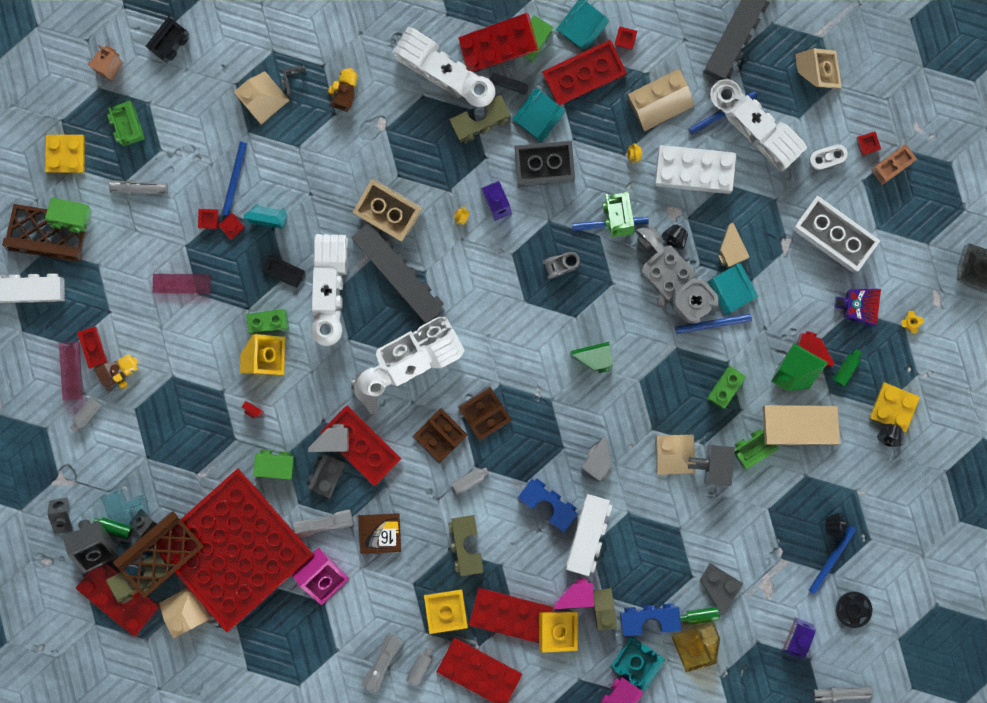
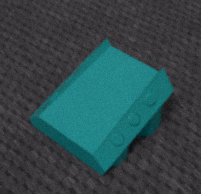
M578 0L556 30L585 52L593 45L599 34L605 30L609 20L586 0Z
M535 88L512 120L542 143L566 111L540 89Z
M258 203L243 215L244 220H247L246 222L280 229L285 228L288 216L284 207L282 210L262 207Z
M741 262L707 281L709 286L718 295V303L725 316L759 297Z
M631 636L610 668L633 685L645 691L664 665L665 658Z

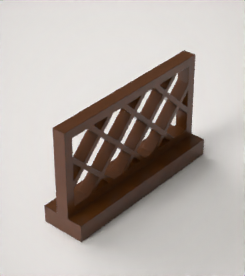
M13 204L7 235L3 239L2 244L6 251L76 262L82 261V248L86 232L80 231V237L78 233L73 232L63 238L59 232L61 229L54 228V230L45 235L40 228L48 222L44 220L37 224L33 217L39 213L46 216L48 209ZM18 210L26 211L29 215L20 222L16 218ZM32 219L36 226L26 232L22 225ZM21 227L25 233L19 238L12 237L13 230ZM39 229L43 237L37 241L32 240L29 235ZM58 233L62 240L56 244L50 243L48 238ZM76 235L79 239L78 247L69 246L66 241Z
M172 511L118 557L113 564L145 599L204 546L178 518L175 512ZM179 524L183 529V537H171L172 529ZM160 539H169L168 550H158L157 542ZM171 539L182 540V551L170 550ZM185 540L194 541L198 547L193 551H184ZM145 552H154L153 563L142 562V555ZM156 552L168 553L167 564L155 563ZM170 553L181 554V561L178 564H169ZM130 565H139L138 576H129L125 569ZM141 565L153 566L152 577L140 576ZM155 566H165L166 574L163 577H154ZM140 579H151V587L144 593L139 587Z

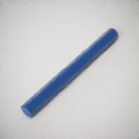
M755 91L747 94L752 100L757 98ZM720 110L688 128V130L693 135L723 118L726 114Z
M240 141L222 211L223 216L228 217L230 214L247 147L245 142Z
M648 216L633 218L634 225L649 224ZM605 220L572 223L573 231L606 228Z
M745 314L696 324L675 326L676 334L749 322L752 321L751 314Z
M849 526L845 532L844 538L840 540L809 588L811 593L815 594L855 533L856 529Z

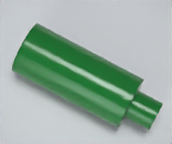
M855 349L853 354H848L833 378V381L843 387L847 384L861 361L859 357L862 353L859 350Z
M104 517L102 519L94 518L93 522L99 521L111 535L126 540L131 535V526Z
M711 607L686 611V614L680 615L681 623L688 622V625L719 621L718 608Z

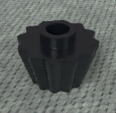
M674 224L664 231L661 236L668 246L671 245L673 248L683 250L688 233L683 227Z
M889 423L882 428L877 438L888 447H901L903 445V430L899 426Z
M842 512L826 517L827 535L843 539L844 531H847V521L843 519Z

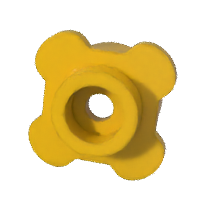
M635 143L627 149V158L630 164H634V162L641 161L642 149L640 146H636Z
M465 206L455 211L453 217L455 219L454 224L464 225L466 223L469 211L466 210Z
M914 311L907 312V317L901 321V326L914 334L918 332V327L924 323V319L915 315Z

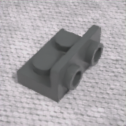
M323 454L322 457L319 456L315 464L317 470L315 474L310 475L307 481L309 485L308 490L331 499L346 463L326 454Z

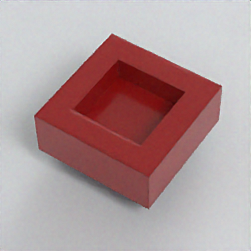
M619 26L614 46L633 50L638 31Z
M876 131L856 138L862 156L881 150Z
M199 209L198 228L218 229L219 210Z
M233 213L218 225L230 240L245 229V226Z
M245 401L242 405V408L245 409L244 413L253 419L255 416L260 418L264 412L248 401Z

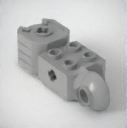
M650 226L649 228L635 230L639 236L636 239L641 246L648 252L652 250L654 253L642 266L641 275L665 301L671 300L672 308L686 323H699L700 318L707 315L712 308L718 306V295L704 280L694 278L697 273L671 245L664 246L660 242L663 238L654 227ZM691 298H697L699 305H693L691 303L693 301Z

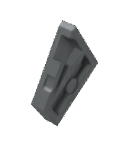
M711 563L708 564L700 578L720 613L725 615L743 583Z

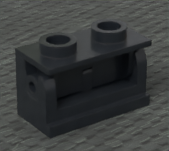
M168 16L146 44V48L167 64L169 60L172 61L176 57L178 48L186 44L189 39V32Z

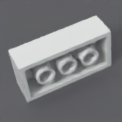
M660 145L657 156L655 186L731 194L733 191L736 153Z
M819 196L814 198L792 229L853 274L860 270L880 242L878 238Z
M586 494L565 567L566 570L589 576L590 572L594 573L597 563L594 561L595 553L599 554L602 545L599 542L600 535L605 534L607 527L604 520L606 516H610L612 505L609 504L610 500Z

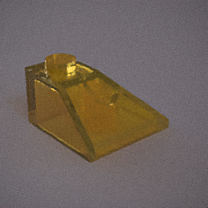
M713 621L697 625L671 636L686 672L717 663L720 637Z

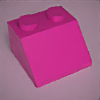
M318 548L313 552L314 556L293 573L292 577L305 592L322 605L350 578L324 551Z
M576 578V582H572L554 602V608L594 607L593 583L588 581L587 578Z
M621 676L620 679L616 678L610 686L612 691L609 695L605 694L600 703H637L643 692Z

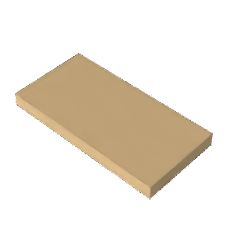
M764 405L762 407L765 445L840 444L838 406Z

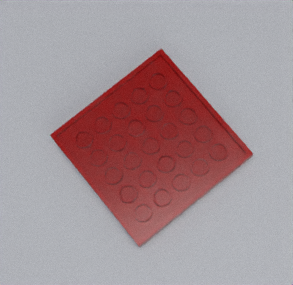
M237 468L180 519L202 543L204 548L175 573L228 633L314 554L240 468ZM179 524L172 529L171 537H183V529ZM160 539L157 542V549L168 550L169 539ZM171 539L170 550L182 551V540ZM185 540L184 551H193L198 547L194 541ZM159 552L160 556H161V557L166 561V563H167V554H168V553H160V552ZM170 553L169 564H178L181 561V554Z

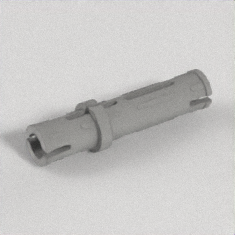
M128 179L127 181L110 180L109 192H120L127 195L132 193L168 195V183L135 182Z
M871 686L813 689L814 702L831 701L836 703L837 700L873 699V695H871L873 694V689Z

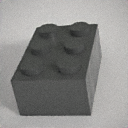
M572 141L514 146L518 187L575 182Z

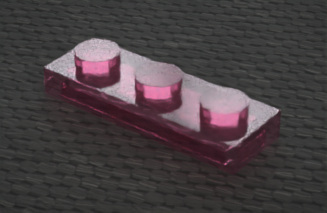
M153 274L152 293L211 294V275Z
M80 342L59 343L63 401L83 399Z

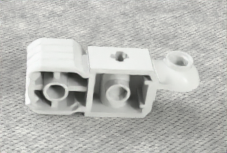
M407 27L405 33L400 38L401 40H399L392 51L397 61L424 76L427 80L457 98L464 97L467 102L475 107H484L492 102L495 96V87L492 81L466 70L467 67L459 61L457 63L453 62L448 54L440 52L439 45L432 39L411 27ZM476 87H483L485 92L478 95L474 90Z
M719 80L711 88L710 96L713 104L726 114L727 119L781 172L807 149L803 140L788 125L783 122L776 125L774 117L769 113L766 114L761 109L762 106L757 100H752L748 95L745 96L741 92L739 85L733 80ZM721 92H728L730 94V99H723L721 97Z
M315 235L311 336L315 342L323 346H330L338 342L343 331L342 324L340 323L341 312L339 311L343 306V298L339 293L340 290H343V278L340 275H346L348 269V238H346V235ZM327 289L331 290V294L329 293V296L325 294V291H327ZM324 325H330L331 332L328 335L321 333V328Z
M437 317L420 326L417 331L413 333L410 331L377 349L376 356L380 365L361 373L357 380L358 389L363 394L379 396L384 392L385 387L390 384L399 386L413 377L424 373L431 367L443 368L458 360L464 353V348L447 317Z

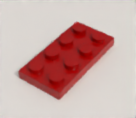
M528 13L458 37L466 69L473 73L538 51Z
M610 39L542 71V74L555 102L561 106L627 75V72Z
M348 405L320 432L322 434L327 428H332L333 424H344V428L349 429V452L340 453L374 486L402 459Z
M108 563L89 571L75 589L131 635L136 637L160 606L148 596L144 599L139 592L132 595L133 599L130 601L117 603L106 580L119 572Z
M479 587L469 625L539 643V613L552 612L553 606Z
M454 637L436 671L493 703H508L523 674Z

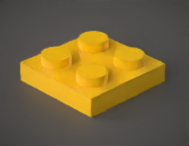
M46 135L45 173H85V135Z
M884 382L869 418L884 425L889 423L895 424L906 433L920 397Z
M462 589L424 595L429 634L468 628Z
M577 611L539 613V652L578 651Z

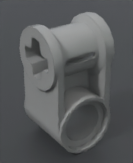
M567 252L559 256L547 258L542 263L546 266L547 278L553 279L577 269L580 260L575 252ZM568 257L576 258L577 262L574 266L566 264Z

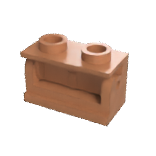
M98 45L101 50L95 54L92 61H89L87 65L95 73L112 82L123 61L113 48L107 45L105 48Z
M905 144L877 164L871 171L883 185L911 165L917 158Z

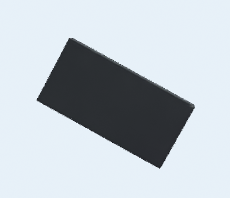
M494 72L491 74L490 81L493 84L526 95L528 90L526 83Z
M272 255L269 256L262 271L295 288H298L305 273L304 270Z

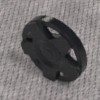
M851 591L843 594L838 599L836 615L843 625L850 628H859L867 624L871 619L873 612L872 604L864 594ZM849 595H857L854 599L848 597ZM865 600L869 609L863 606ZM842 603L843 609L839 611L840 604ZM861 617H867L862 623H860ZM848 618L851 624L846 623L843 619Z

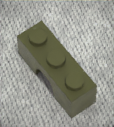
M501 95L495 97L489 105L484 106L487 115L482 121L472 120L467 111L449 119L460 143L463 141L468 143L474 140V136L480 133L482 135L487 134L496 125L501 127L509 123L511 114Z
M475 515L452 518V522L448 523L450 534H454L455 542H451L453 554L457 553L458 561H455L456 573L460 572V576L484 573L481 553L471 554L464 547V541L468 536L478 534Z
M156 552L155 563L165 564L159 552ZM153 555L142 560V562L153 563ZM142 565L145 571L143 576L152 577L153 566ZM155 566L154 577H163L166 574V567ZM121 572L106 580L117 603L121 601L126 603L133 599L132 595L138 593ZM140 579L139 587L143 592H146L150 588L151 579Z

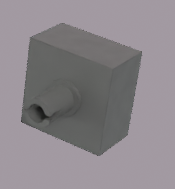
M708 445L706 459L689 457L688 462H695L696 464H688V469L705 470L704 484L732 486L735 447Z
M87 519L81 520L78 523L79 530L63 537L67 555L83 573L89 572L119 557L114 539L99 521L90 523Z

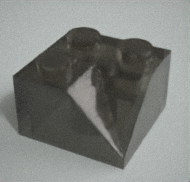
M969 243L963 247L958 263L957 281L986 294L987 249Z

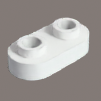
M839 144L813 152L809 158V163L813 169L823 170L843 163L848 153L844 146ZM834 152H838L840 158H835ZM816 158H820L822 160V163L817 164L815 161Z

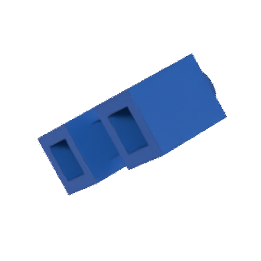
M538 478L535 481L531 479L518 498L532 509L540 501L550 502L553 505L554 512L548 521L565 532L578 515L575 512L577 508L569 502L564 504L560 501L561 496L555 491L548 492L544 489L546 484Z
M674 603L663 604V608L647 605L643 606V610H636V607L624 608V612H620L623 637L643 635L642 625L649 618H655L659 621L662 633L682 631L679 607L674 606Z

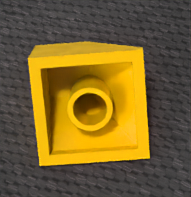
M253 334L240 354V373L284 375L286 337Z

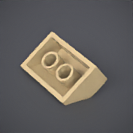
M680 69L629 93L627 96V100L644 132L695 107L689 87Z
M371 179L352 213L402 242L415 225L424 208L381 182Z

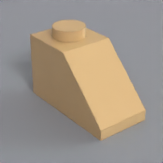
M734 223L729 224L719 249L720 255H718V259L722 266H726V269L749 258Z

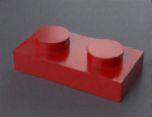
M94 326L77 332L88 368L92 369L108 363L97 327Z

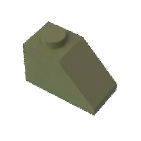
M612 589L593 590L597 630L617 628Z

